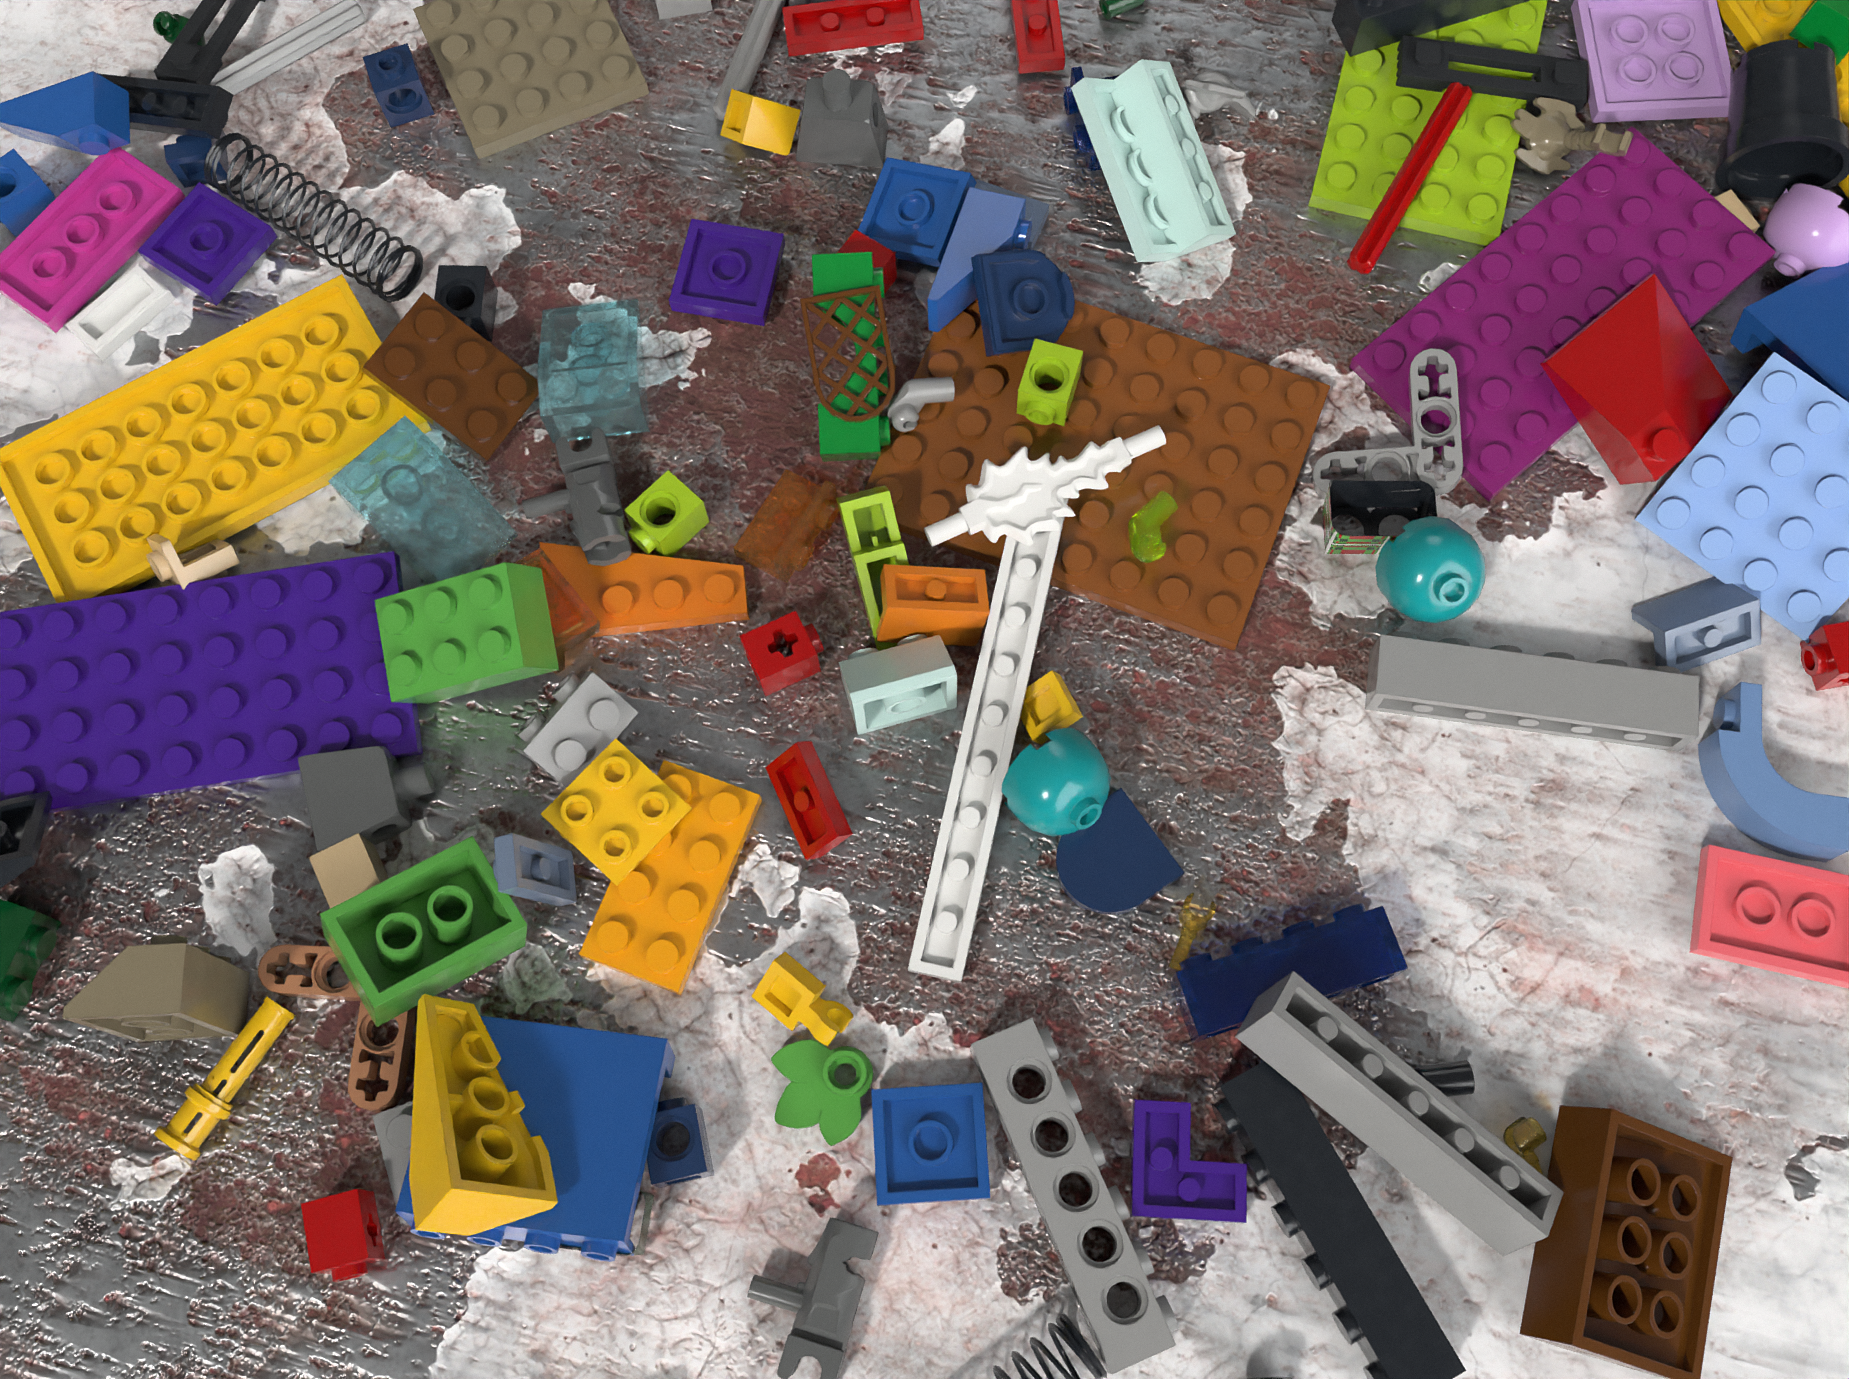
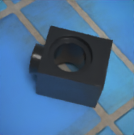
M439 265L434 300L484 339L492 342L498 290L487 266ZM471 305L469 308L459 311L462 307Z

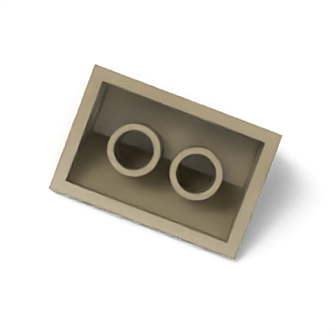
M178 935L151 937V945L127 946L64 1006L63 1019L135 1042L236 1038L246 1026L250 972L232 965L231 958L211 955L210 948L189 945L187 937Z

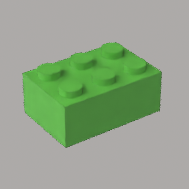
M504 562L374 600L391 702L431 704L559 670L541 568Z
M473 836L320 914L324 937L376 1027L417 1006L418 1000L423 994L435 996L525 947L527 923L509 894L498 892V883L495 879L493 868Z

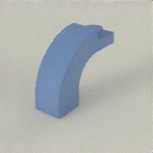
M1746 682L1738 683L1719 698L1715 704L1713 725L1718 730L1698 744L1701 772L1713 800L1738 830L1753 841L1774 852L1793 858L1825 863L1848 852L1849 798L1802 790L1787 782L1776 772L1765 754L1762 743V685Z

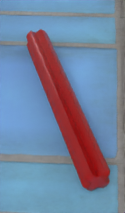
M1459 82L1449 84L1352 249L1347 260V265L1351 270H1357L1363 275L1372 271L1468 106L1469 100L1473 95L1469 86H1463Z

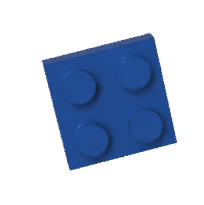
M886 157L858 231L894 251L897 259L940 267L969 187L975 188L977 182L969 172Z
M983 1082L871 1089L877 1206L990 1199Z

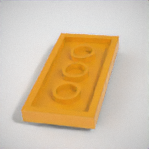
M663 760L657 776L692 809L618 886L610 881L579 955L583 959L681 995L758 812L762 798L757 793Z

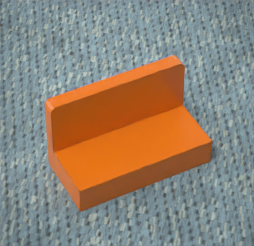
M883 565L880 575L883 612L876 630L877 641L898 643L906 637L924 634L927 638L940 635L944 645L975 646L978 643L990 613L985 570Z

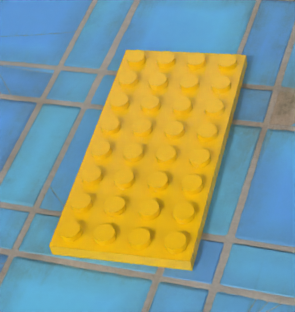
M343 274L0 448V487L56 603L124 593L155 577L156 574L152 570L146 556L153 552L146 539L149 536L157 533L169 539L177 555L217 538L223 541L432 430L427 420L362 372L363 366L382 342Z

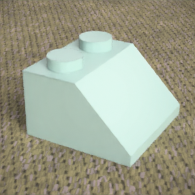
M924 634L912 635L899 641L896 647L878 651L876 648L861 649L850 654L848 660L839 662L842 681L858 735L957 708V673L940 635L929 638Z

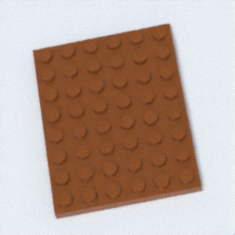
M977 299L939 332L934 331L913 379L952 377L955 387L954 399L952 402L925 403L918 413L917 426L911 431L900 432L892 426L890 430V445L883 446L881 456H879L864 489L868 490L884 485L889 489L899 531L928 541L924 531L925 527L959 513V508L968 503L966 485L979 484L982 465L985 459L990 460L997 466H1002L1021 447L1026 446L1030 461L1038 460L1047 452L1050 453V462L1054 464L1061 455L1066 460L1075 458L1090 441L1101 447L1109 440L1121 437L1123 441L1159 425L1166 438L1165 445L1131 459V464L1123 468L1121 472H1108L1105 475L1108 488L1103 490L1081 489L1078 492V498H1069L1067 505L1071 507L1076 516L1064 518L1050 585L1234 651L1323 409L1330 385L1075 300L1072 319L1068 321L1064 332L1055 344L1083 351L1080 377L1065 425L1061 426L1054 423L1040 425L1028 420L1024 415L1016 414L1018 389L1030 352L986 357ZM1051 383L1038 385L1039 388L1045 391L1058 389L1056 385ZM982 530L972 535H969L967 531L937 545L1000 567L1007 535H1001L997 542L994 543L986 537Z

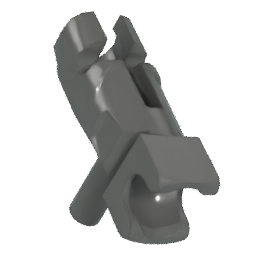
M595 428L591 433L592 444L584 451H573L569 446L568 440L564 437L558 438L555 442L559 465L563 472L567 489L522 500V506L527 519L565 510L567 514L572 513L573 520L570 522V529L579 541L588 564L607 566L626 560L631 555L628 534L623 524L625 519L617 487V472L613 454L605 432L601 428Z
M830 1217L820 1240L808 1257L811 1269L806 1283L799 1282L796 1288L758 1275L753 1276L748 1290V1298L796 1313L791 1333L787 1337L778 1366L777 1376L779 1378L788 1379L797 1370L800 1359L805 1356H812L820 1363L822 1368L820 1379L839 1378L853 1321L866 1281L859 1273L852 1272L846 1261L852 1257L871 1260L879 1232Z

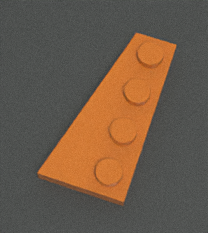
M539 542L540 563L554 642L750 620L746 574L743 565L631 553L626 560L607 566L588 564L582 547Z

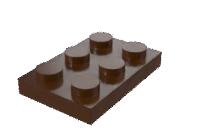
M423 292L362 368L364 374L484 464H486L545 388L543 383L425 292Z

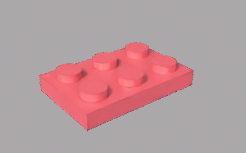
M1709 844L1702 848L1700 852L1689 953L1849 989V875Z

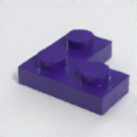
M1135 1099L1132 1107L1130 1217L1247 1223V1164L1190 1160L1191 1103Z

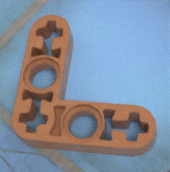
M284 944L269 949L263 955L258 965V977L261 984L269 991L285 997L360 1001L348 1079V1094L352 1102L359 1108L379 1113L395 1107L402 1099L405 1090L417 1006L395 1017L399 1031L394 1041L386 1046H377L371 1038V1030L375 1023L351 982L349 981L347 985L335 989L331 988L327 982L326 974L328 968L338 961L331 947ZM289 958L291 963L301 968L312 969V979L305 975L291 974L286 977L284 984V979L276 976L275 972L277 967L286 966ZM369 1053L382 1057L394 1056L393 1064L381 1061L380 1078L389 1081L387 1091L377 1093L376 1101H373V1094L366 1092L364 1088L366 1081H375L379 1066L376 1062L367 1061Z

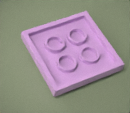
M1574 0L1571 11L1580 60L1587 61V98L1592 123L1728 117L1731 65L1717 0Z

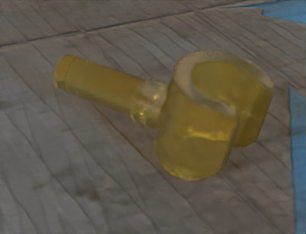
M1194 893L1186 897L1179 911V920L1183 926L1168 966L1179 972L1182 971L1197 933L1207 928L1216 910L1215 902L1212 900L1205 916L1198 917L1192 914L1189 905Z
M1520 1117L1505 1129L1503 1134L1504 1142L1544 1176L1534 1149L1547 1141L1546 1133L1536 1119Z

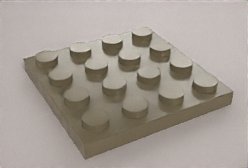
M435 0L413 9L478 160L649 94L647 82L607 0Z

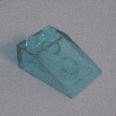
M638 299L543 310L537 371L540 417L552 442L555 443L560 437H564L568 441L592 438L591 433L595 428H601L605 432L606 437L649 432Z
M406 416L401 418L328 481L344 503L392 551H395L400 556V559L426 585L480 570L518 536L511 525L449 458Z

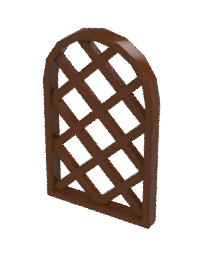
M880 286L838 291L836 293L800 299L813 372L812 382L821 405L832 416L845 422L863 423L876 418L889 406L894 395L896 370L891 355ZM870 294L861 307L847 299ZM875 298L877 299L880 321L866 312ZM834 301L826 314L812 305ZM841 303L856 313L846 328L831 318ZM807 309L821 318L812 334ZM861 317L877 327L867 342L852 333ZM827 323L842 333L832 348L817 339ZM881 332L883 333L886 356L872 347ZM847 337L862 347L853 362L837 353ZM813 344L827 353L818 368ZM867 352L883 362L873 377L857 367ZM833 358L848 368L838 383L823 373ZM887 367L890 373V389L878 381ZM853 372L868 382L859 397L843 387ZM819 378L834 388L826 400L821 391ZM873 387L887 395L884 402L876 410L864 402V399ZM839 392L854 402L846 415L834 410L830 406ZM859 407L868 412V414L862 416H853Z

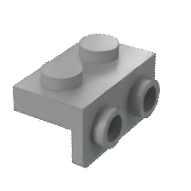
M581 671L578 675L571 672L564 677L551 694L556 699L543 715L539 711L532 714L517 732L521 740L514 749L521 755L527 756L564 789L622 733L639 713L593 671Z

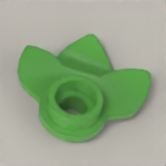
M812 1039L800 1040L778 1050L771 1057V1061L777 1070L790 1080L791 1083L786 1086L779 1099L774 1116L775 1122L794 1129L810 1128L819 1124L820 1131L830 1146H834L852 1135L861 1120L860 1098L868 1092L873 1081V1068L868 1057L861 1050L854 1047L841 1046L830 1050ZM850 1065L856 1070V1078L849 1085H841L836 1080V1072L841 1066Z

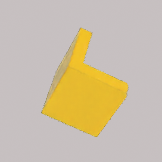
M731 89L720 135L744 145L787 156L791 150L801 110L777 101Z

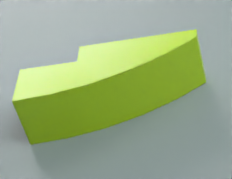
M884 485L836 498L865 610L878 651L896 647L898 644L877 641L876 630L883 612L880 581L883 565L909 566L890 491Z

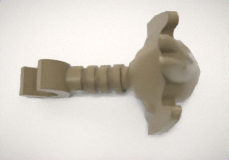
M1544 97L1535 98L1533 104L1541 109V115L1535 117L1524 109H1517L1514 113L1515 119L1510 123L1514 131L1524 138L1527 149H1515L1514 154L1516 158L1529 168L1545 175H1549L1553 170H1569L1571 164L1561 159V157L1569 154L1572 150H1593L1612 156H1625L1634 135L1627 130L1624 134L1612 133L1606 129L1607 125L1602 123L1597 125L1595 131H1585V126L1575 116L1576 108L1574 105Z

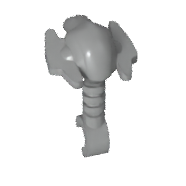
M1204 71L1197 74L1192 80H1186L1185 88L1180 87L1194 124L1200 117V113H1212L1220 108H1229V106L1233 107L1250 121L1256 116L1255 108L1246 96V93L1240 91L1226 75L1218 71Z

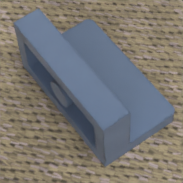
M1719 579L1696 585L1631 609L1632 619L1653 633L1656 666L1674 667L1679 669L1680 673L1761 645L1759 599L1733 583L1724 584Z

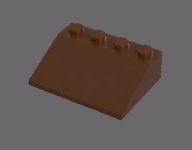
M1560 1105L1547 1179L1564 1193L1548 1237L1535 1242L1519 1334L1664 1379H1700L1733 1157L1612 1108Z

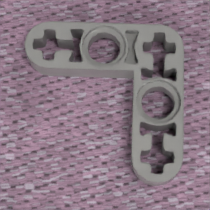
M1427 349L1416 355L1411 363L1408 384L1412 446L1337 451L1325 454L1315 464L1312 480L1314 490L1321 498L1325 499L1330 480L1322 479L1321 477L1329 475L1330 467H1340L1341 474L1353 475L1357 474V464L1361 463L1365 464L1364 481H1375L1372 476L1373 468L1377 464L1387 461L1396 464L1400 468L1402 476L1399 481L1426 482L1434 489L1435 496L1447 494L1457 486L1462 475L1463 455L1457 368L1454 359L1449 353L1441 349ZM1434 364L1436 365L1437 372L1446 374H1442L1439 377L1437 385L1438 396L1428 398V377L1424 375L1419 376V374L1425 373L1426 365ZM1431 410L1442 411L1449 417L1450 426L1443 433H1429L1421 425L1420 420L1422 416ZM1452 443V447L1447 446L1446 444ZM1421 445L1429 446V447L1426 448V449H1422V446H1421ZM1443 446L1441 452L1442 465L1445 468H1452V471L1446 472L1443 481H1436L1434 473L1425 472L1432 465L1434 458L1433 447ZM1347 477L1342 480L1358 481V477Z

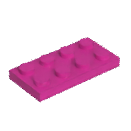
M121 147L112 149L107 154L99 155L0 253V293L50 330L57 333L135 254L186 196L180 188Z

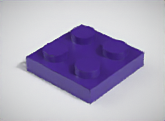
M199 182L137 251L146 262L217 306L278 236L270 225Z
M691 219L669 298L671 310L765 326L785 248L784 234Z

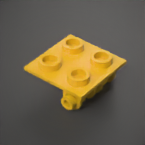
M615 738L540 815L567 842L576 847L618 886L686 816L692 807Z

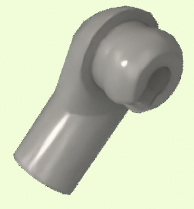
M952 377L908 380L888 406V417L894 428L900 432L913 430L917 426L918 413L925 403L952 402L955 395Z

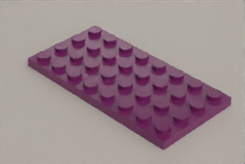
M1633 126L1627 129V131L1632 132L1634 135L1625 156L1598 153L1352 358L1349 367L1411 426L1408 378L1413 359L1420 352L1431 348L1441 349L1450 354L1457 368L1463 455L1461 476L1488 502L1580 424L1540 365L1541 362L1648 275L1656 274L1691 329L1765 266L1776 253L1775 250ZM1434 364L1426 365L1425 373L1419 374V376L1424 375L1428 377V398L1438 396L1437 385L1439 377L1442 374H1446L1437 372L1436 365ZM1439 410L1426 412L1420 420L1422 427L1427 432L1433 434L1443 433L1450 426L1449 417ZM1452 443L1446 444L1447 446L1452 447ZM1443 446L1433 447L1441 456Z

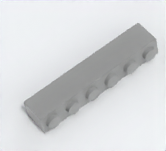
M1395 631L1386 635L1380 634L1369 652L1365 710L1679 752L1699 736L1700 676L1680 674L1679 669L1669 666L1639 669L1627 667L1626 662L1616 659H1603L1595 663L1575 660L1573 655L1563 652H1550L1541 656L1522 653L1520 648L1510 645H1498L1488 649L1470 646L1469 642L1457 638H1446L1435 642L1420 640L1415 634L1410 632Z
M1294 971L1256 998L1235 1037L1501 1256H1506L1548 1237L1564 1192Z

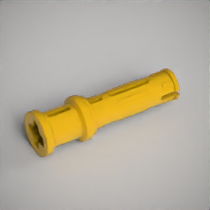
M267 996L263 1000L264 1003L236 1039L233 1040L202 1084L195 1082L193 1086L189 1085L184 1092L187 1099L166 1126H158L153 1133L163 1143L189 1159L196 1161L202 1154L199 1149L201 1144L220 1119L227 1120L232 1114L230 1110L233 1108V1105L229 1102L256 1066L262 1061L289 1021L293 1020L296 1016ZM263 1030V1035L235 1071H231L232 1066L256 1034ZM222 1080H226V1084L218 1094L213 1092ZM201 1112L202 1116L190 1132L184 1133V1130L195 1115Z

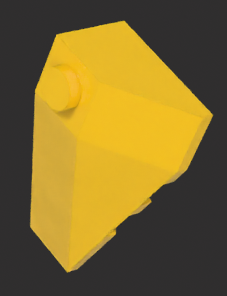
M423 994L418 1000L409 1182L415 1230L471 1236L552 1209L558 1203L549 1152L540 1135L531 1137L519 1113L524 1109L525 1104L518 1090L508 1092L496 1068L501 1057L475 1005Z

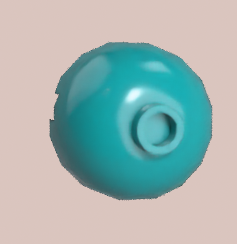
M1428 516L1412 520L1402 527L1405 532L1400 534L1393 543L1388 539L1381 548L1375 567L1378 588L1389 604L1414 621L1440 623L1457 618L1469 610L1479 598L1486 578L1485 557L1473 536L1449 518Z
M1071 727L1055 729L1047 733L1046 735L1051 741L1044 744L1038 750L1032 744L1028 745L1010 765L1002 782L1001 792L1008 799L1004 803L1014 816L1030 830L1053 837L1074 833L1093 825L1102 813V808L1110 790V773L1103 756L1083 732Z

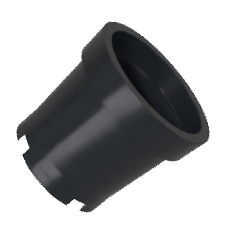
M1780 40L1761 45L1741 57V65L1736 70L1733 67L1730 72V99L1726 138L1719 146L1715 180L1718 187L1723 192L1732 189L1735 195L1742 200L1777 202L1786 189L1789 191L1795 184L1814 185L1828 190L1844 180L1849 175V129L1842 123L1836 78V57L1832 49L1818 42H1814V49L1798 48V40Z

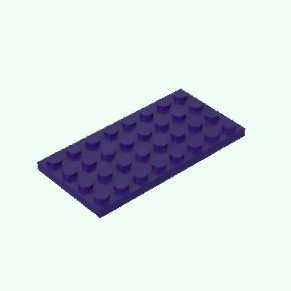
M395 551L191 582L188 583L185 590L178 584L0 612V801L50 791L53 801L49 813L300 774L298 757L372 746H384L396 758L423 754L417 703L391 702L374 601L404 592L400 556Z

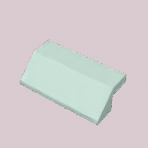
M1141 59L1114 80L1084 77L1071 87L1137 262L1168 261L1229 239L1236 234L1170 62Z

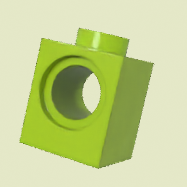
M1034 339L1018 389L1016 414L1024 415L1028 420L1036 424L1049 425L1054 423L1064 426L1080 377L1083 351ZM1051 383L1056 385L1058 389L1045 391L1039 388L1038 385Z
M669 470L624 510L631 525L628 534L637 546L647 554L655 550L660 556L673 557L710 522L704 502ZM660 515H675L673 520L665 525L653 524L654 520Z

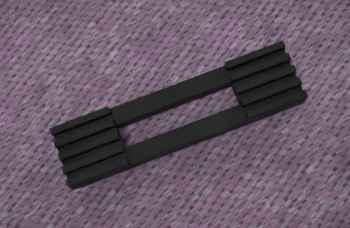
M202 0L155 68L154 73L157 80L209 85L223 65L221 58L259 1L265 2L266 0H236L205 47L197 45V43L226 0Z
M1403 35L1397 47V51H1399L1397 60L1399 61L1397 63L1396 77L1398 78L1396 86L1442 93L1443 89H1447L1449 84L1459 82L1463 86H1469L1474 93L1534 101L1535 98L1539 97L1561 100L1574 105L1576 112H1580L1587 101V61ZM1450 61L1533 73L1534 80L1536 81L1448 69Z

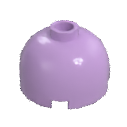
M1800 183L1793 185L1789 191L1786 189L1766 218L1763 232L1765 243L1776 251L1772 258L1775 260L1774 267L1780 273L1792 279H1799L1801 276L1805 277L1822 267H1836L1849 263V214L1838 207L1844 198L1823 188Z

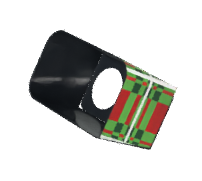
M1333 480L1331 486L1329 482L1322 507L1325 554H1380L1381 548L1388 539L1393 543L1398 537L1379 535L1381 521L1391 515H1400L1409 521L1428 516L1437 517L1434 489L1423 481ZM1367 508H1374L1371 513L1367 510ZM1340 515L1353 516L1361 522L1364 528V535H1343L1336 531L1332 520Z

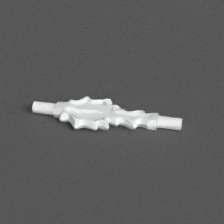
M1157 425L1123 441L1121 437L1109 440L1101 447L1090 441L1075 458L1066 460L1061 455L1054 464L1050 462V453L1047 452L1038 460L1030 461L1026 446L1021 447L1002 466H997L990 460L985 459L982 465L979 484L966 485L968 503L959 508V513L925 527L924 531L928 541L933 547L967 531L969 535H972L982 530L991 542L996 543L998 538L1005 534L1030 546L1034 543L1033 536L1038 531H1060L1062 529L1056 520L1057 517L1076 516L1071 507L1064 503V498H1078L1079 490L1085 488L1098 490L1108 488V483L1105 479V475L1108 472H1121L1123 468L1131 464V459L1165 445V435L1161 427Z

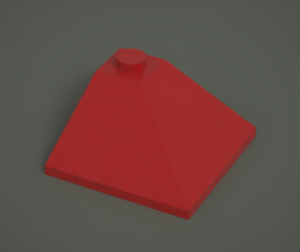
M1655 273L1648 275L1540 363L1620 485L1657 481L1694 449L1733 396Z

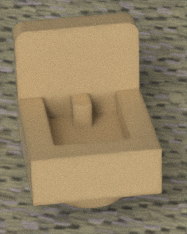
M157 533L146 538L153 551L146 556L156 576L162 582L168 580L173 585L179 584L183 590L191 582L226 577L228 575L226 569L240 563L232 545L218 538L180 555H177L169 539Z

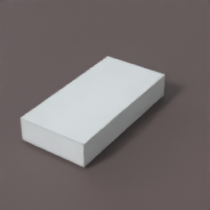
M137 263L65 326L97 357L104 361L176 298L140 263Z

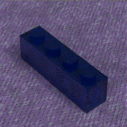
M1363 903L1355 904L1333 913L1334 922L1315 927L1313 920L1302 921L1282 930L1284 938L1264 944L1262 936H1257L1232 945L1231 950L1233 954L1213 960L1210 953H1204L1180 962L1182 971L1176 972L1170 983L1192 1044L1239 1029L1256 998L1293 971L1327 999L1400 975L1408 969V966L1384 907L1380 906L1366 911Z

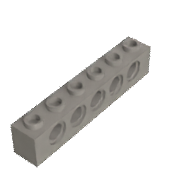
M1030 1018L972 1043L970 1052L1107 1372L1110 1374L1117 1373L1176 1346L1171 1334L1172 1331L1179 1328L1176 1317L1165 1295L1155 1298L1146 1277L1154 1273L1152 1263L1141 1240L1139 1239L1131 1243L1122 1223V1220L1130 1217L1128 1209L1117 1186L1114 1185L1107 1188L1098 1168L1106 1163L1103 1152L1094 1133L1091 1131L1084 1135L1075 1113L1082 1111V1106L1071 1081L1067 1079L1060 1082L1052 1061L1059 1059V1054L1048 1029L1045 1027L1037 1030L1033 1018ZM1022 1070L1035 1071L1043 1080L1044 1091L1036 1098H1023L1013 1088V1077ZM1052 1121L1063 1127L1066 1132L1067 1141L1062 1150L1048 1152L1038 1145L1035 1131L1040 1124ZM1069 1174H1077L1087 1181L1090 1195L1084 1205L1078 1207L1070 1206L1062 1200L1059 1194L1061 1178ZM1090 1228L1104 1229L1113 1240L1112 1254L1103 1262L1091 1260L1083 1250V1237ZM1118 1282L1130 1285L1137 1295L1136 1309L1130 1316L1125 1318L1115 1316L1107 1305L1108 1291Z

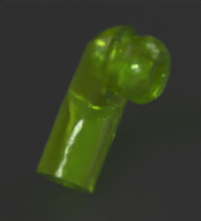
M1160 491L1128 522L1131 552L1138 560L1145 563L1158 560L1165 554L1166 542H1162L1160 525L1178 510L1175 500L1165 491Z

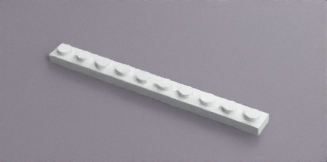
M1064 498V503L1066 505L1068 504L1069 498ZM1065 517L1056 518L1061 528L1063 527ZM1062 529L1060 531H1038L1034 534V543L1030 546L1009 536L1006 537L908 966L909 972L962 983L1003 793L1001 792L1002 782L1010 767Z

